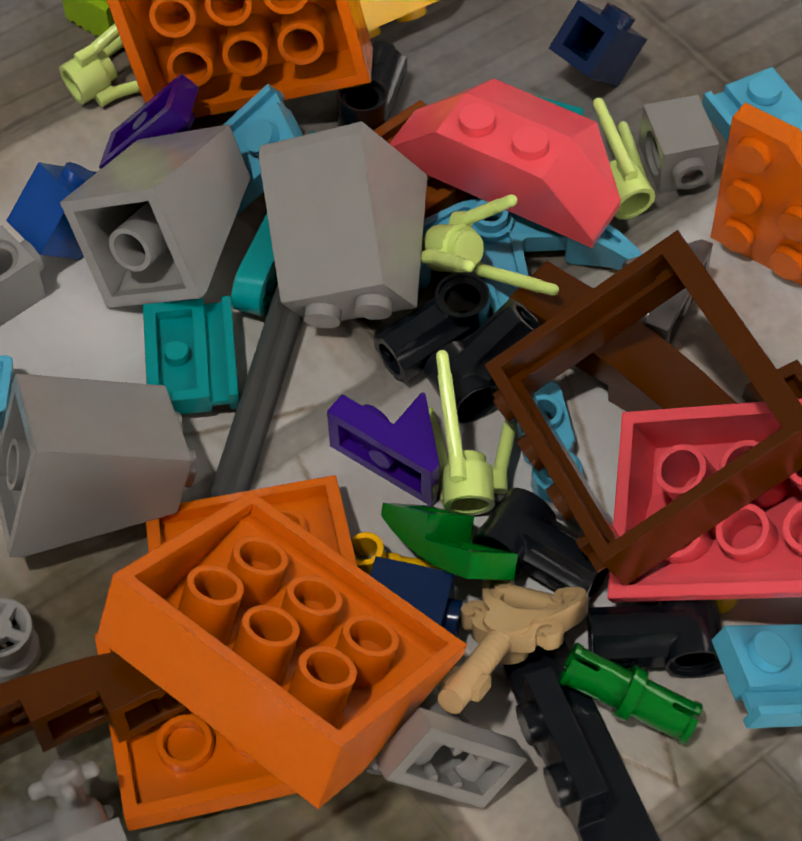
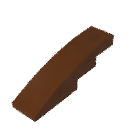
M546 261L530 277L556 284L559 287V293L556 296H550L518 288L509 299L512 298L522 303L541 324H544L593 288ZM640 320L574 365L608 385V401L627 412L737 403L698 366Z
M115 652L85 657L0 684V746L33 730L44 753L107 721L118 742L121 743L188 710V708Z

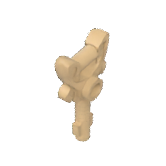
M484 579L482 601L472 600L464 603L461 608V625L465 630H472L473 639L479 645L461 667L454 666L439 683L440 693L437 699L441 708L450 714H458L470 700L480 702L491 688L490 674L498 664L511 665L520 663L528 657L529 653L535 651L537 645L543 647L544 650L558 649L564 643V633L579 624L588 613L586 590L581 587L559 588L554 594L514 585V580Z

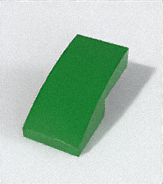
M382 504L381 516L390 529L411 550L431 564L466 579L514 580L518 554L471 542L474 516L429 505Z

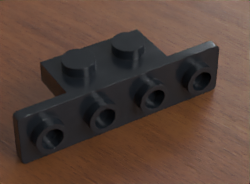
M565 640L558 649L544 650L543 647L537 645L535 651L529 653L524 661L511 665L500 664L518 703L516 705V715L522 734L530 746L536 744L546 765L543 768V774L549 794L557 808H565L579 841H660L593 698L566 685L562 686L558 682L561 671L566 670L563 668V665L570 653Z

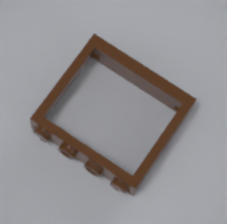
M678 230L485 364L499 389L492 394L495 398L493 402L510 424L517 420L525 433L517 439L521 450L538 472L546 468L554 482L546 488L548 496L560 514L567 521L575 517L584 532L583 535L576 539L579 549L587 555L596 572L599 573L607 568L624 585H628L802 468V404ZM686 288L782 428L622 536H619L533 393Z

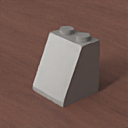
M362 121L261 145L259 149V163L281 304L302 316L305 323L317 328H334L339 326L341 321L361 317L374 320L386 319L392 315V312L417 308L428 175Z
M229 124L138 139L60 202L107 308L198 299L207 292L251 178Z
M15 373L0 437V518L9 557L23 558L177 513L184 488L191 487L195 479L196 455L193 449H188L182 433V416L180 412L174 411L166 386Z

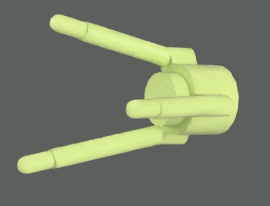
M115 23L90 45L76 52L74 58L59 67L60 75L67 89L75 100L82 105L95 98L99 106L104 107L117 98L140 92L136 80L114 87L111 85V81L116 79L118 75L109 57L124 47Z
M599 97L594 99L593 106L615 157V160L609 163L621 199L620 208L614 217L619 220L634 218L652 205L655 199V191L646 177L628 123L621 121L618 124L617 130L604 100Z
M513 194L495 199L468 211H454L450 216L449 224L432 226L426 231L422 239L421 262L433 271L468 272L482 278L550 296H556L559 293V287L556 284L486 265L480 261L484 253V244L480 235L472 228V224L515 206L518 199Z
M439 350L436 353L448 456L436 412L431 407H428L439 460L440 502L445 510L478 515L493 509L495 506V494H506L508 492L507 470L518 421L516 420L510 424L505 419L493 468L492 465L486 462V456L482 452L473 450L462 451L449 355L445 350Z

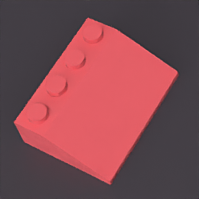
M765 401L622 412L613 526L618 535L622 536L781 429V424ZM802 468L628 585H624L609 571L607 599L615 603L802 597Z

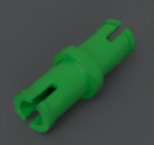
M579 643L573 646L563 665V668L566 670H562L558 678L560 685H566L611 707L612 716L624 722L629 717H632L675 738L681 744H685L689 740L699 721L694 718V715L699 716L703 708L702 703L696 700L692 701L649 680L647 670L636 665L629 670L584 648Z

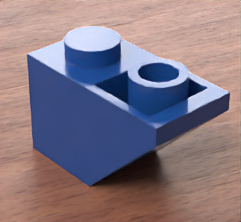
M38 162L6 221L25 240L30 242L40 255L73 259L84 258L60 202L97 172L89 171L83 166L72 162H67L65 166Z

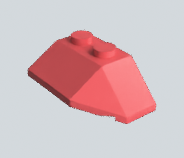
M494 78L415 110L389 143L427 175L482 200L491 202L510 194L515 195L518 202L515 206L506 209L507 211L590 248H593L620 208L621 199L597 122Z

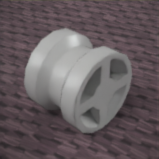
M0 598V644L8 641L14 643L13 646L0 650V682L5 683L31 673L39 662L41 643L38 634L34 630L32 617L26 607L16 600Z

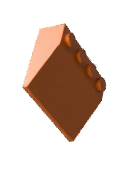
M107 0L145 103L181 73L199 87L192 108L195 118L239 110L267 84L282 92L285 97L284 100L371 83L373 48L359 0Z
M252 491L114 573L96 637L317 809L322 807L366 769L460 660L467 648L466 643Z

